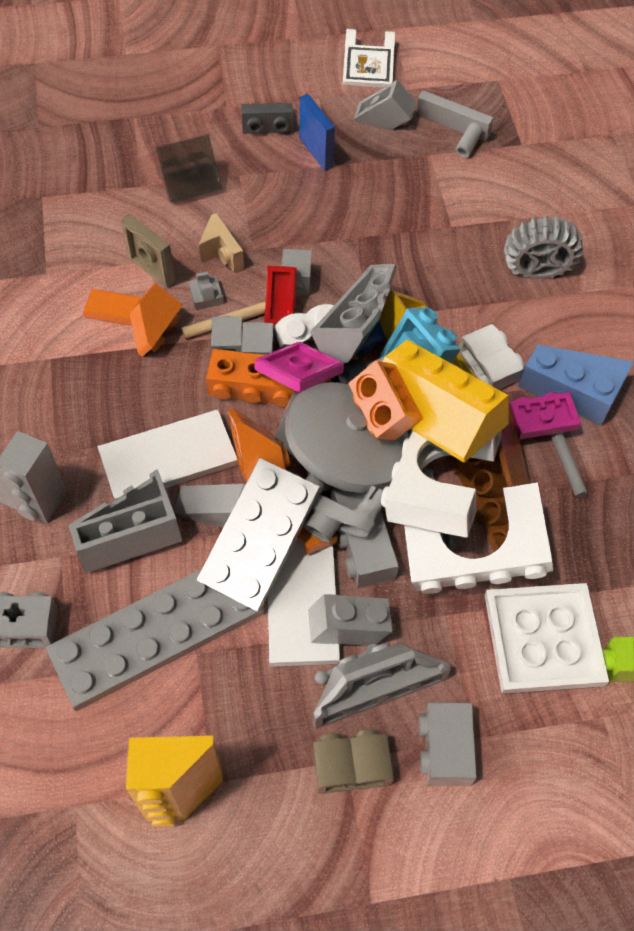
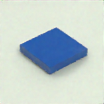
M309 94L300 96L299 138L323 170L327 171L333 168L335 126Z

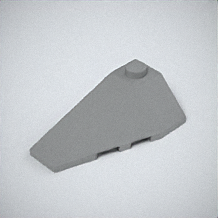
M396 264L370 265L311 330L320 352L343 363H348L353 359L380 318L397 271Z

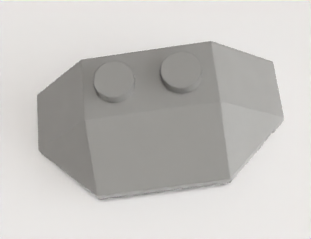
M389 643L381 644L373 648L371 654L360 658L357 655L348 656L338 662V666L334 667L313 714L314 727L318 729L446 681L451 670L449 664L403 643L393 646Z

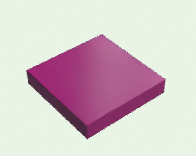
M296 342L255 360L256 371L299 393L342 374L344 368L342 361L302 342Z

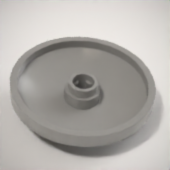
M321 383L300 392L292 402L285 419L286 439L292 453L300 464L319 480L341 490L368 493L371 486L376 487L377 491L378 489L383 490L386 486L389 487L392 482L393 466L395 462H400L402 458L405 438H410L408 431L395 441L378 439L373 436L367 428V420L362 410L353 400L354 394L349 384Z

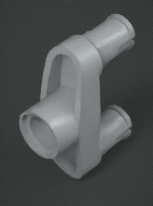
M311 473L305 479L309 482H312L320 486V493L326 485V483L319 480ZM371 486L357 509L352 510L319 493L309 513L310 516L303 526L311 535L327 543L336 530L358 537H366L374 527V519L383 507L381 505L383 490L378 489L377 491L376 487Z

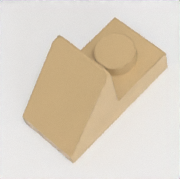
M217 213L212 214L199 242L201 262L219 256L224 265L228 264L234 273L244 270L242 248Z

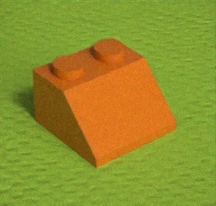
M234 408L227 410L239 469L246 483L259 458L284 470L286 467H290L289 455L286 447L283 448L281 440L277 441L270 431Z

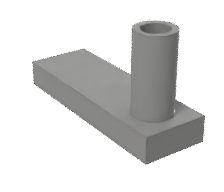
M424 90L420 93L417 115L464 133L455 148L459 156L463 158L469 157L479 139L487 142L491 135L493 117Z

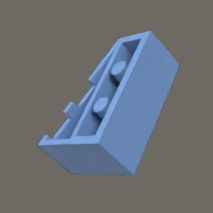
M537 345L525 365L518 387L539 397L550 392H557L558 394L570 392L578 415L602 425L634 361Z

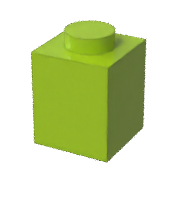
M613 637L602 650L609 682H634V637Z

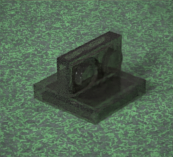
M209 134L154 147L159 167H156L158 177L164 182L170 203L222 189Z

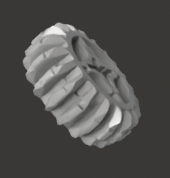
M544 215L542 219L538 220L532 217L529 223L521 222L520 227L513 228L512 233L507 235L504 247L506 264H508V268L512 270L513 274H521L523 278L531 277L532 279H545L549 277L554 279L556 275L565 276L566 270L571 271L574 269V264L580 263L583 251L582 236L575 223H569L567 218L559 220L556 215L551 219L546 218Z

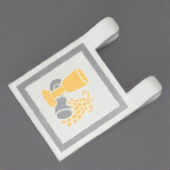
M346 29L342 85L384 88L393 82L395 32H385L384 47L355 45L356 30Z

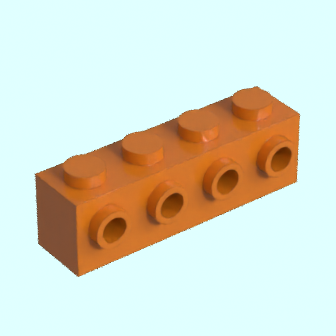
M220 349L212 350L206 376L208 396H214L218 399L245 400L249 403H271L280 407H286L295 390L255 370V360L265 355ZM333 378L326 380L322 383H330L332 382Z

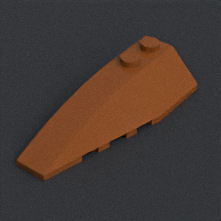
M510 404L509 424L502 429V438L494 461L470 457L464 463L452 455H447L449 466L453 474L458 475L463 487L476 489L475 516L479 523L484 525L489 534L487 539L494 552L503 545L509 530L503 488L529 484L523 451Z

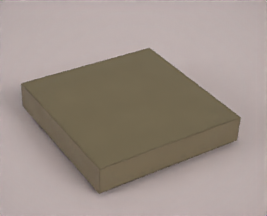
M128 214L122 219V227L129 259L166 288H170L176 283L170 244Z

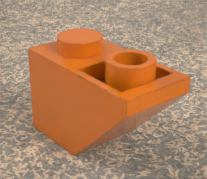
M155 282L129 313L137 352L142 357L150 350L153 352L158 350L165 340L162 336L163 332L166 329L170 331L180 319L177 313L183 306V304Z

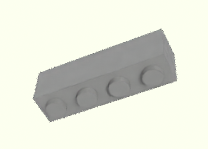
M326 484L323 488V491H329L331 500L351 510L357 509L367 494L341 490L329 484ZM381 510L374 519V527L366 537H358L336 530L339 547L345 548L348 558L344 559L347 575L349 578L354 577L357 588L396 580L398 563Z

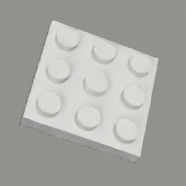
M587 583L486 590L484 596L501 694L601 687L609 683Z

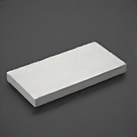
M218 409L97 446L115 500L123 496V490L131 485L136 488L150 479L149 474L157 469L164 487L168 488L238 465V459Z
M298 538L293 544L268 594L270 667L338 664L340 661L339 644L311 643L308 609L324 594L336 595L333 544L307 555Z

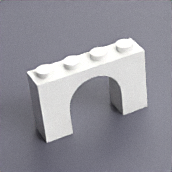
M502 430L471 458L494 461L502 438ZM413 431L410 438H405L400 462H395L393 466L390 487L386 486L382 493L381 505L386 509L387 521L468 538L476 514V489L438 482L424 475L421 471L429 462L451 454Z
M538 483L503 488L509 520L508 535L503 545L496 552L484 558L468 559L460 557L446 547L442 532L404 525L411 582L415 590L421 591L424 594H433L442 591V587L456 585L458 589H468L477 585L476 582L490 580L492 584H502L511 581V577L525 575L527 579H537L546 576V572L553 571Z

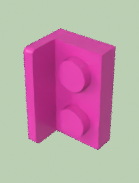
M550 392L541 397H520L510 401V408L519 440L578 430L581 425L570 392L560 394Z

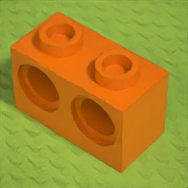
M376 360L348 383L354 394L353 400L355 404L362 410L367 420L368 430L378 439L395 441L424 419L395 364Z

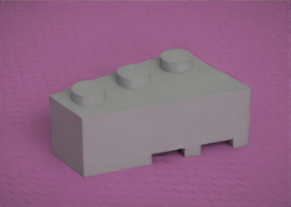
M17 431L0 455V503L17 510L21 516L28 520L35 521V519H39L48 523L66 495L67 489L48 443Z
M158 469L149 474L150 479L136 488L131 485L123 490L124 495L109 505L104 502L69 525L75 550L85 574L182 541L177 520Z

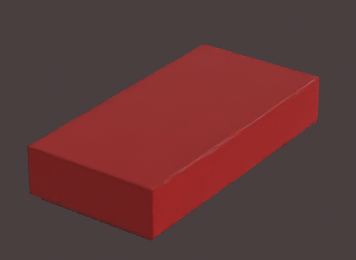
M267 265L264 323H273L275 326L284 317L295 314L297 267Z

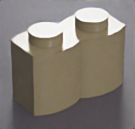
M367 729L356 732V737L341 738L339 733H330L320 736V741L313 743L312 750L318 794L384 787L391 785L394 780L387 734H378L375 729Z

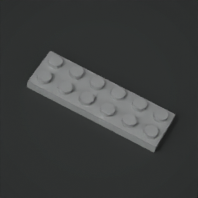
M199 570L45 648L76 712L265 614L264 607L262 606L260 612L203 584L197 580L201 572Z

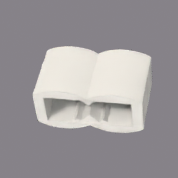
M318 305L310 309L306 314L295 313L281 319L273 327L278 348L282 349L296 342L304 343L306 340L314 341L311 330L334 305Z
M493 324L461 337L459 344L461 348L460 354L474 371L477 378L497 389L506 387L519 381L524 370L521 356L507 346L506 335Z

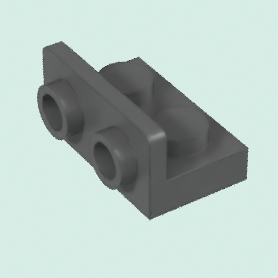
M293 103L241 104L243 134L294 132Z

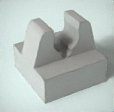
M206 271L197 273L196 280L188 281L195 310L224 304L216 275L209 277V273Z

